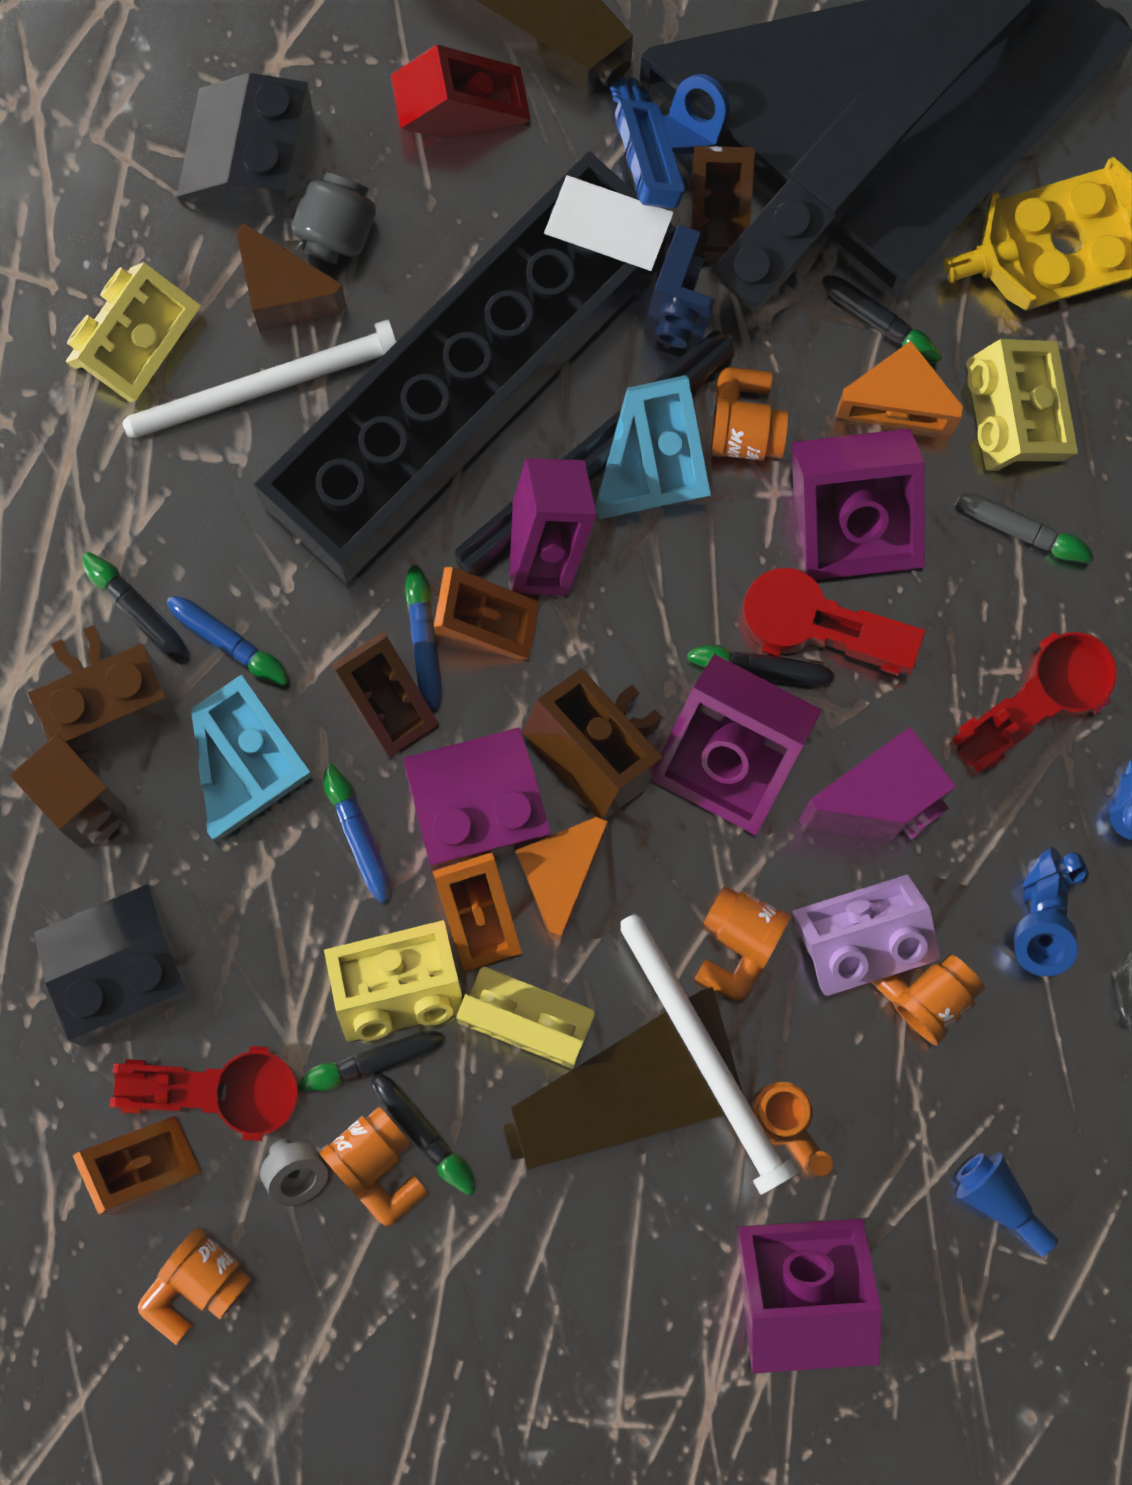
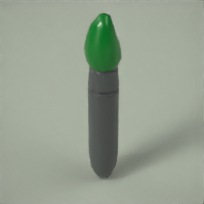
M966 493L958 497L959 506L968 515L1029 544H1034L1036 547L1047 551L1050 550L1058 559L1081 563H1091L1094 559L1091 548L1075 535L1058 533V531L1049 526L1042 525L1041 522L977 494Z

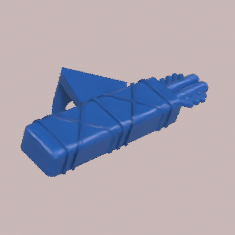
M692 75L678 86L669 114L665 116L661 114L662 111L659 109L658 103H652L649 91L644 86H639L636 78L632 77L627 81L623 76L616 83L612 84L610 90L612 91L613 100L618 103L615 112L616 126L624 144V153L634 178L638 200L644 206L677 208L684 192V183H682L683 178L680 176L674 155L694 153L695 146H719L730 113V103L726 91L718 81L708 75ZM693 89H702L712 97L715 104V114L712 119H702L692 110L690 93Z

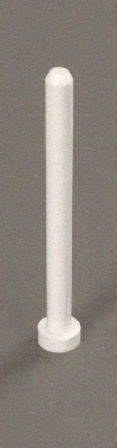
M387 319L375 323L377 333L129 415L123 421L128 437L139 438L383 356L396 343L390 322Z
M632 914L622 920L621 932L758 1170L760 1176L754 1179L753 1183L760 1195L798 1174L799 1171L792 1159L782 1163L643 918Z

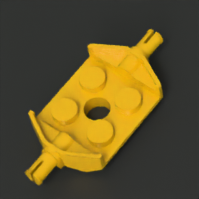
M1113 157L1108 159L1103 169L1002 199H999L998 192L992 193L986 209L981 244L976 247V250L953 257H946L943 261L945 273L948 272L947 278L950 283L982 273L983 278H990L1007 300L1024 310H1030L1132 279V172ZM1065 229L1072 231L1081 241V250L1072 254L1058 251L1052 244L1051 234L1057 230Z

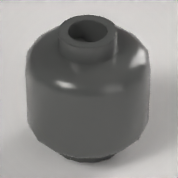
M325 172L323 180L314 179L307 182L291 227L296 237L307 242L303 253L333 265L337 264L340 255L347 257L360 255L376 214L375 204L366 197L369 188Z

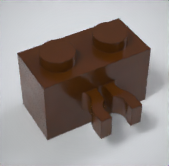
M94 625L83 629L90 644L86 655L91 665L84 668L77 657L70 656V651L63 639L55 641L51 645L57 658L72 673L28 692L47 739H51L58 733L78 755L176 712L154 660L144 645L140 643L103 659L105 652L104 643Z
M581 668L536 700L522 734L598 818L605 820L643 792L649 784L663 756L645 737L658 728L663 717L656 710H653L645 718L633 717L629 720L625 713L628 708L635 704L640 692L631 685L622 691L615 703H613Z

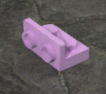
M908 874L792 911L797 933L813 959L819 987L823 994L827 996L936 962L940 958L930 907Z

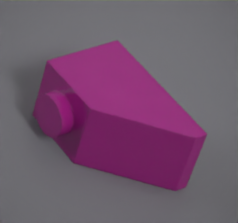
M525 459L513 498L509 571L510 590L519 594L569 595L597 515L584 460Z

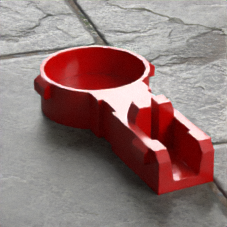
M777 568L763 573L751 584L744 600V618L749 634L762 647V653L780 657L781 654L798 652L810 645L824 649L826 646L845 651L846 656L880 666L881 671L897 676L900 673L912 675L926 632L925 629L859 609L858 612L840 607L839 602L824 598L818 583L808 573L793 568ZM817 612H821L820 625L813 624Z
M1053 632L1038 644L1041 650L1032 663L1030 680L1020 688L1019 693L1010 700L1008 697L979 719L973 717L958 728L960 733L948 744L974 777L987 767L991 770L1006 758L1004 754L1027 738L1034 731L1033 727L1041 721L1046 723L1056 715L1072 718L1081 717L1091 712L1096 715L1111 703L1109 696L1116 683L1117 668L1112 653L1102 641L1082 632H1068L1060 635Z
M250 1046L249 1052L233 1057L222 1069L206 1068L205 1072L188 1071L185 1067L146 1065V1060L126 1059L125 1064L113 1063L112 1073L115 1076L114 1094L110 1098V1107L121 1109V1113L142 1114V1110L185 1112V1109H202V1112L206 1114H218L227 1126L236 1132L242 1133V1140L263 1141L264 1136L272 1135L286 1127L295 1116L299 1107L300 1090L296 1074L285 1061L270 1053V1047ZM219 1085H226L225 1100L218 1099L217 1091Z

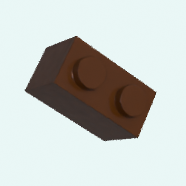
M58 733L9 775L50 821L81 849L89 842L97 845L107 839L121 824L122 820L118 816L127 808Z

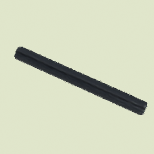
M718 330L712 331L653 382L686 375L689 379L692 394L733 359L735 348L722 332ZM621 409L562 458L563 460H584L589 481L606 467ZM513 501L457 547L455 557L468 573L478 576L511 548Z

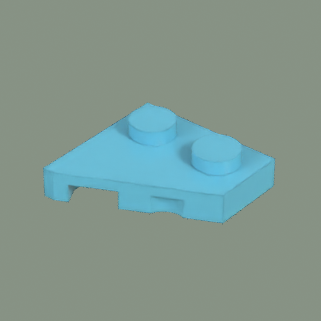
M684 375L627 388L595 504L598 520L711 496L688 377Z
M242 674L191 709L194 736L197 740L200 781L203 786L206 806L207 832L215 843L312 777L309 769Z

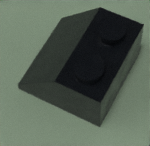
M247 73L200 88L177 193L178 201L293 219L314 112L308 83Z
M149 884L34 932L46 987L68 1041L79 1046L86 1045L196 997Z

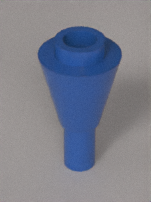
M980 1153L962 1167L956 1177L961 1183L956 1191L957 1198L1006 1228L1015 1230L1040 1257L1047 1255L1058 1243V1238L1033 1214L1032 1206L1002 1153H995L989 1157L984 1153Z

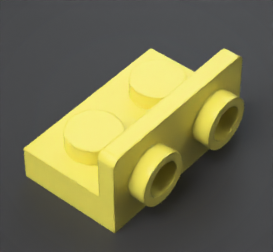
M145 262L131 267L128 272L120 267L113 274L100 294L101 297L107 300L106 304L95 319L87 315L73 331L67 342L74 350L67 358L66 363L75 369L84 368L130 403L138 399L201 307L198 302Z
M999 339L967 360L968 386L972 392L978 426V442L982 448L986 470L998 471L1015 461H1066L1078 454L1058 341Z
M444 920L324 950L336 1013L345 1039L348 1042L360 1039L367 1041L377 1040L387 1036L390 1032L421 1024L427 1026L438 1025L458 1014L463 996Z
M483 967L478 972L470 995L465 994L456 1019L460 1025L574 1069L594 1019V1011L490 968Z

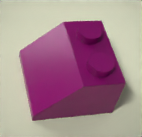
M910 428L792 442L793 493L804 572L808 573L814 580L925 567V462Z
M714 654L690 692L661 752L663 758L651 781L757 835L822 710Z
M520 727L403 757L432 871L491 852L494 859L516 854L515 851L551 836L537 780Z
M908 727L811 798L798 820L808 830L891 842L905 832L910 840H913L940 820V816L950 809L944 800L955 789L956 785L913 729Z
M863 1218L739 1227L745 1325L752 1374L880 1365L882 1310Z

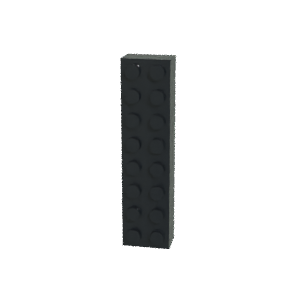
M590 151L516 222L254 483L261 504L346 584L664 264L676 227L669 223L652 271L544 234L566 175L638 200L637 193Z

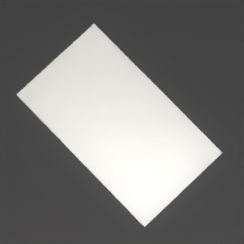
M566 175L544 234L652 271L674 212L660 207L644 206L637 199Z

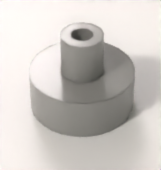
M288 1139L279 1140L271 1146L270 1155L265 1159L260 1169V1178L269 1197L274 1203L281 1206H294L312 1199L322 1190L328 1178V1170L318 1150L312 1144L306 1142L292 1143Z

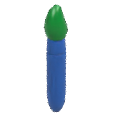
M412 565L407 573L404 593L406 602L410 607V628L418 689L429 708L434 710L438 707L441 700L442 684L431 606L429 605L432 597L431 588L424 571L418 565Z
M180 596L168 598V608L180 622L229 657H233L237 662L248 666L253 676L281 686L288 683V673L281 661L274 655L266 651H259L250 641L189 599Z
M330 763L324 771L323 786L326 796L336 806L339 821L342 824L343 831L368 890L378 901L387 902L391 896L390 880L366 820L362 816L363 813L357 801L354 800L355 790L336 764Z

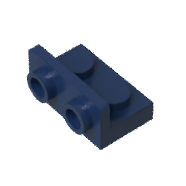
M679 224L675 230L657 280L644 329L654 332V337L666 345L686 348L688 344L696 346L702 341L715 299L695 292L699 274L705 260V256L695 253L701 232Z

